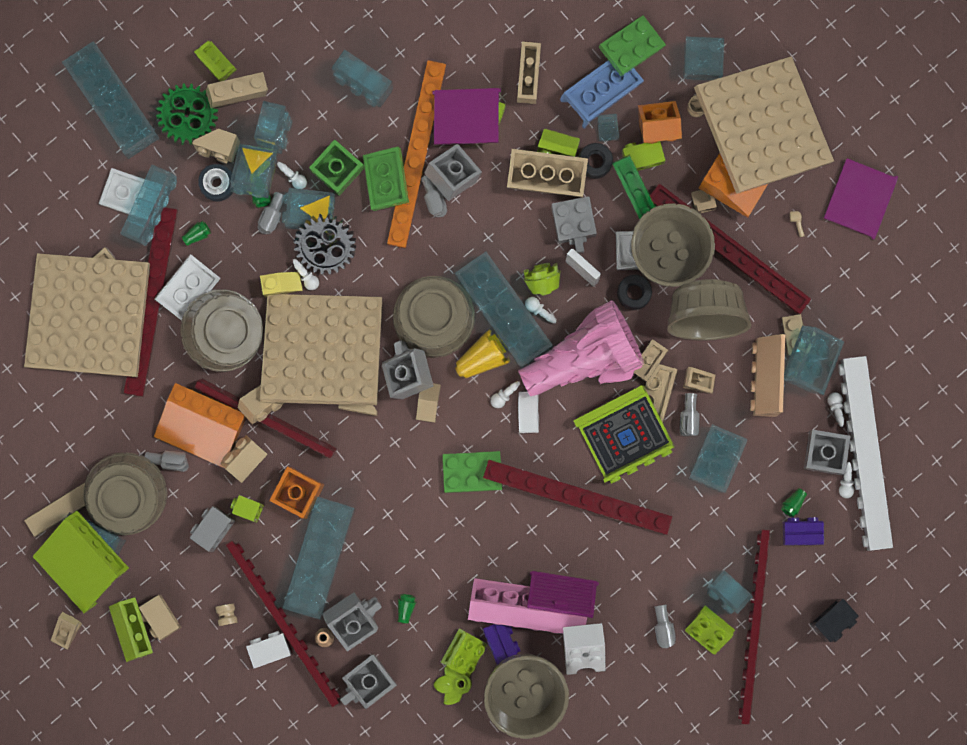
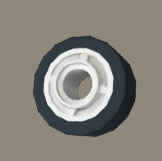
M212 164L201 171L198 185L202 194L207 199L223 201L233 194L235 178L226 166ZM215 179L222 180L221 185L218 187L212 186V182Z

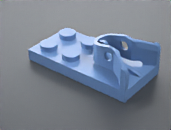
M608 60L565 91L560 101L568 102L583 119L582 127L585 129L590 121L641 85L644 80L634 68L621 77Z

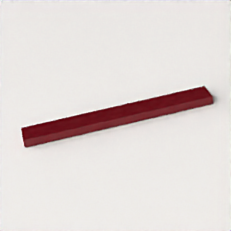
M203 378L197 381L196 389L240 411L238 409L239 397ZM270 413L261 421V423L328 458H331L337 451V448Z

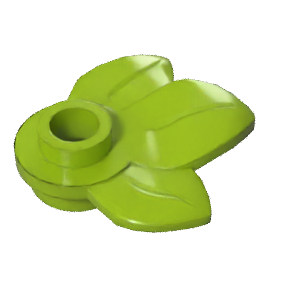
M445 667V676L438 678L434 683V687L437 691L445 693L444 704L452 705L459 702L462 695L470 691L472 682L468 676ZM460 681L464 682V686L462 688L459 687Z

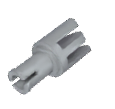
M427 176L422 177L421 181L426 191L424 199L429 212L435 217L445 216L447 205L443 194Z
M275 192L269 207H264L258 220V230L262 234H270L277 227L281 218L279 210L286 198L285 195Z
M685 393V410L680 413L679 433L681 436H696L699 434L700 413L696 411L697 394Z
M165 450L162 454L150 452L145 454V457L151 463L161 465L165 470L184 472L189 468L184 452Z
M667 605L654 607L658 623L654 626L656 639L662 648H669L676 641L674 625L668 619Z

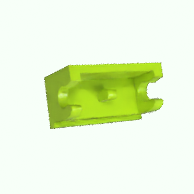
M207 41L194 51L200 61L219 82L225 81L237 70L212 41Z

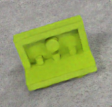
M544 129L537 152L575 157L580 139Z
M705 605L685 631L715 655L733 637L735 629Z
M459 628L441 663L462 675L470 677L480 657L483 655L487 643Z

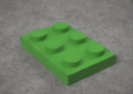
M643 15L601 43L599 49L622 77L663 49L666 44Z
M394 147L363 155L371 210L377 211L409 203L401 148Z
M500 451L443 454L444 492L502 490V484L483 479L488 460L501 463Z

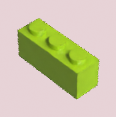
M136 598L109 606L126 662L153 653Z

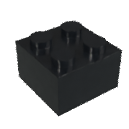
M837 599L810 626L825 642L834 641L835 643L843 636L841 633L843 630L851 629L858 622L856 619L859 615L844 599Z

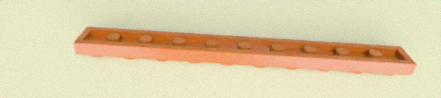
M427 61L404 165L409 203L395 206L387 245L405 249L407 246L434 124L435 94H433V91L441 90L446 64Z

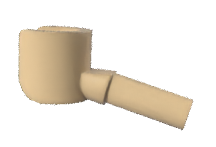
M791 211L789 214L790 222H796L799 236L803 237L801 213Z

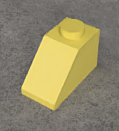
M299 272L274 273L260 276L265 298L271 295L303 291Z

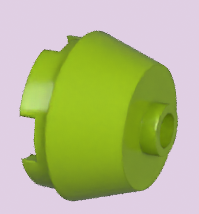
M550 263L535 265V268L530 272L529 269L524 270L525 278L523 280L532 294L547 295L559 288L561 270H558L557 263L553 264V266H550Z

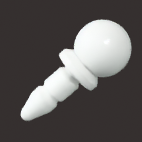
M277 162L279 169L289 177L288 181L292 182L294 188L301 190L306 187L307 179L305 176L298 174V171L293 173L286 164Z
M293 259L296 270L303 276L301 281H304V286L308 290L317 289L319 286L318 278L312 275L311 271L307 273L305 267L299 261Z
M529 297L525 301V308L529 312H534V315L539 313L547 321L556 323L553 315L542 308L544 305L540 304L537 298Z
M514 382L504 391L500 390L499 393L494 394L490 400L491 405L495 408H502L506 401L510 400L509 396L513 391L517 390L520 382Z
M834 392L828 396L827 402L831 406L830 410L835 414L837 423L840 427H843V398L839 393Z
M850 462L846 464L844 480L840 481L842 485L839 487V494L843 498H850L854 494V487L852 486L854 481L851 480L852 467Z

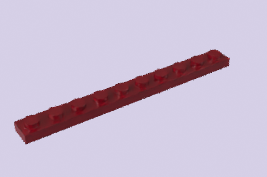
M660 183L650 195L655 206L681 204L690 207ZM707 220L714 235L715 251L800 315L812 299Z
M158 206L148 260L150 269L138 377L127 376L124 394L144 397L161 306L155 300V297L165 284L178 214L177 209Z
M488 460L483 479L664 535L668 534L673 517L492 460Z
M762 530V533H758L757 545H760V552L755 555V564H758V571L753 574V583L756 584V590L751 593V603H754V609L749 612V622H752V628L747 631V641L750 642V647L745 650V661H748L747 669L743 670L742 679L746 681L745 688L741 689L740 700H744L743 708H739L738 719H742L741 724L750 725L770 530Z
M234 541L226 545L331 706L334 707L339 704L340 701L338 699L341 696L335 688L331 689L328 682L330 680L324 671L321 673L317 668L319 663L314 655L309 656L306 651L309 649L303 639H298L296 633H298L297 629L292 623L288 624L285 617H287V614L282 607H277L275 604L277 599L271 590L267 592L264 585L266 582L262 576L255 574L253 569L256 567L250 558L246 560L242 554L245 551L241 544Z

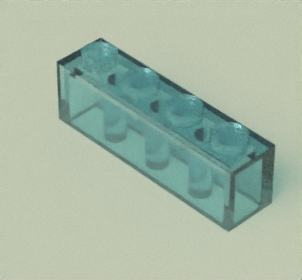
M151 165L120 233L122 236L144 246L152 240L155 225L159 224L161 212L169 202V194L177 184V177L173 173Z

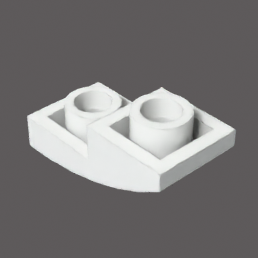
M519 392V433H539V395L530 396L528 392Z

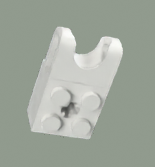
M602 623L563 627L567 675L576 674L578 670L583 668H592L596 672L605 671V642Z

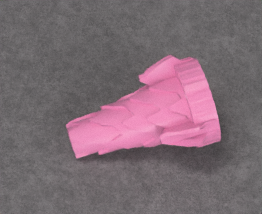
M610 301L595 308L588 314L575 332L566 336L565 340L554 346L551 351L535 358V362L519 369L518 373L529 395L536 396L559 384L562 387L570 382L574 383L587 377L592 378L600 375L598 378L600 384L626 381L632 378L635 370L644 365V360L624 316L614 301Z

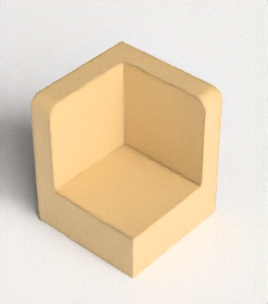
M702 190L691 193L694 208L700 214L716 209L714 197Z

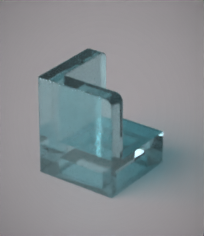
M617 114L598 116L599 141L618 140Z

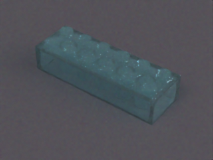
M94 41L62 62L127 159H130L160 139Z
M484 252L455 273L459 283L520 369L552 348V343L487 252Z
M317 497L283 609L322 620V613H324L355 508Z

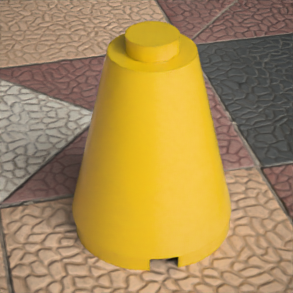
M490 329L456 362L455 370L460 377L469 378L510 362L509 356L505 358L503 354L506 352L504 346L495 334L491 336L492 331Z

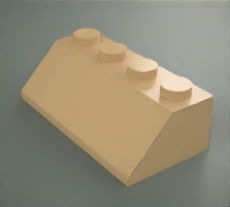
M512 149L507 188L583 198L588 159Z

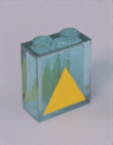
M239 144L230 180L231 192L239 195H252L257 198H268L277 164V150Z
M289 188V192L285 193L284 204H287L286 212L283 211L282 223H285V227L288 229L299 230V226L304 225L306 219L311 222L312 216L318 219L319 214H321L323 219H326L327 214H329L330 219H333L335 193Z

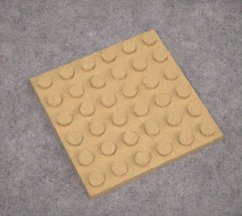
M792 56L694 87L736 194L830 164L834 161Z
M37 253L24 367L138 377L150 263Z
M291 294L267 296L260 401L377 405L382 297Z

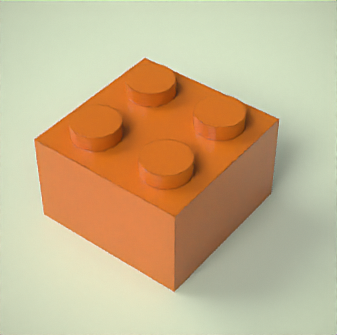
M676 101L638 105L639 127L644 143L653 144L658 141L682 139L681 117Z
M287 466L269 501L303 519H307L325 484L293 467Z

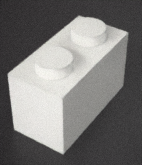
M277 631L268 634L269 638L262 641L260 637L250 641L251 645L246 647L253 668L292 655L284 633L280 634Z

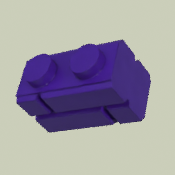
M817 517L807 518V521H799V518H787V522H783V545H824V522L818 521Z
M494 624L483 629L497 665L506 658L521 652L517 641L513 642L510 635L513 634L511 626Z

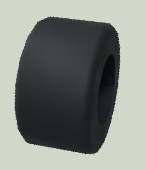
M601 143L588 144L582 149L579 158L589 159L592 154H599L603 158V164L598 168H593L588 162L586 176L592 179L602 178L612 168V153L607 146Z
M637 274L625 277L620 282L617 290L619 302L626 309L640 310L645 307L652 295V287L649 281ZM636 285L641 288L642 295L639 299L633 300L629 298L627 290L630 286Z

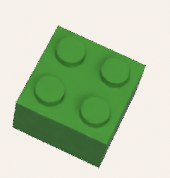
M334 139L309 169L333 192L340 196L362 172L364 165Z

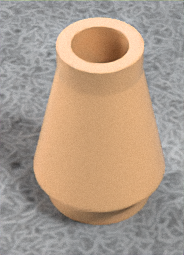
M321 628L315 634V641L321 647H328L334 641V634L328 628ZM325 634L327 636V640L322 641L320 639V636Z

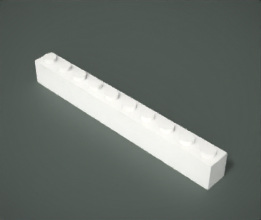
M863 356L843 359L841 364L838 365L840 376L843 375L844 383H841L842 394L846 396L844 411L845 414L848 413L849 421H846L848 433L851 432L852 439L850 440L849 448L854 453L852 468L853 471L856 470L857 478H854L855 489L859 490L860 496L857 497L858 509L862 511L860 526L864 528L865 536H862L863 546L867 547V551L893 548L867 358Z

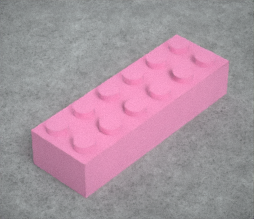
M474 578L468 620L563 634V627L586 625L587 617L527 608L530 586Z

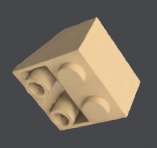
M216 129L195 139L193 145L196 151L199 152V155L207 158L211 155L217 158L218 162L227 164V162L233 163L240 140L236 134Z

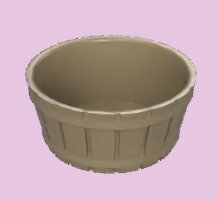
M664 204L663 206L660 205L651 209L650 212L642 216L633 231L631 250L635 264L645 277L662 286L677 287L691 283L705 273L713 259L715 240L709 223L699 212L681 204Z
M442 276L419 278L405 287L396 300L393 310V324L400 341L406 342L408 349L423 350L425 356L430 358L448 356L459 350L472 334L471 331H473L475 324L473 302L466 290L449 278Z
M716 279L698 280L678 287L672 295L667 330L673 336L689 340H717L738 336L751 328L750 315L746 308L744 294L741 287L737 284Z
M218 289L201 294L189 304L181 321V340L185 350H187V354L201 367L215 372H228L244 366L255 356L263 338V323L257 308L245 296L231 290Z
M121 452L103 458L91 469L84 485V503L90 517L104 530L118 535H131L148 529L159 519L166 505L167 487L165 479L160 473L161 471L149 459L135 453Z
M531 654L510 656L496 666L487 681L484 694L486 712L492 723L500 731L511 737H519L520 739L540 737L553 730L566 713L565 710H567L569 702V690L567 683H565L566 680L558 668L542 657Z

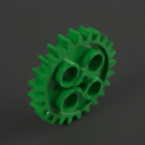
M183 83L182 89L175 85V91L170 88L168 89L169 96L163 93L165 101H158L162 106L156 108V111L161 113L156 115V119L161 120L158 126H164L162 133L169 132L167 138L169 139L174 136L175 143L178 139H181L182 145H184L185 140H188L189 144L192 145V140L204 136L205 133L212 132L210 128H216V124L212 121H218V117L214 116V114L218 113V109L210 108L208 97H206V90L200 92V86L195 90L192 83L189 88H186L185 83ZM177 100H182L184 102V105L182 107H176L174 105V102ZM195 103H201L203 105V108L201 110H195L193 108V105ZM186 111H190L188 117H185ZM174 118H178L181 120V124L175 126L171 121ZM197 121L200 123V127L194 129L190 126V123Z

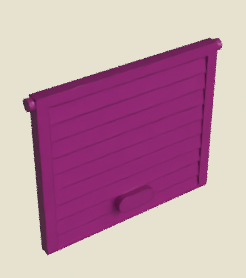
M501 88L433 91V94H435L434 145L499 143V92H501Z
M846 158L824 219L867 235L874 240L898 176H890Z
M530 571L532 576L527 608L593 618L596 587L599 585V582Z

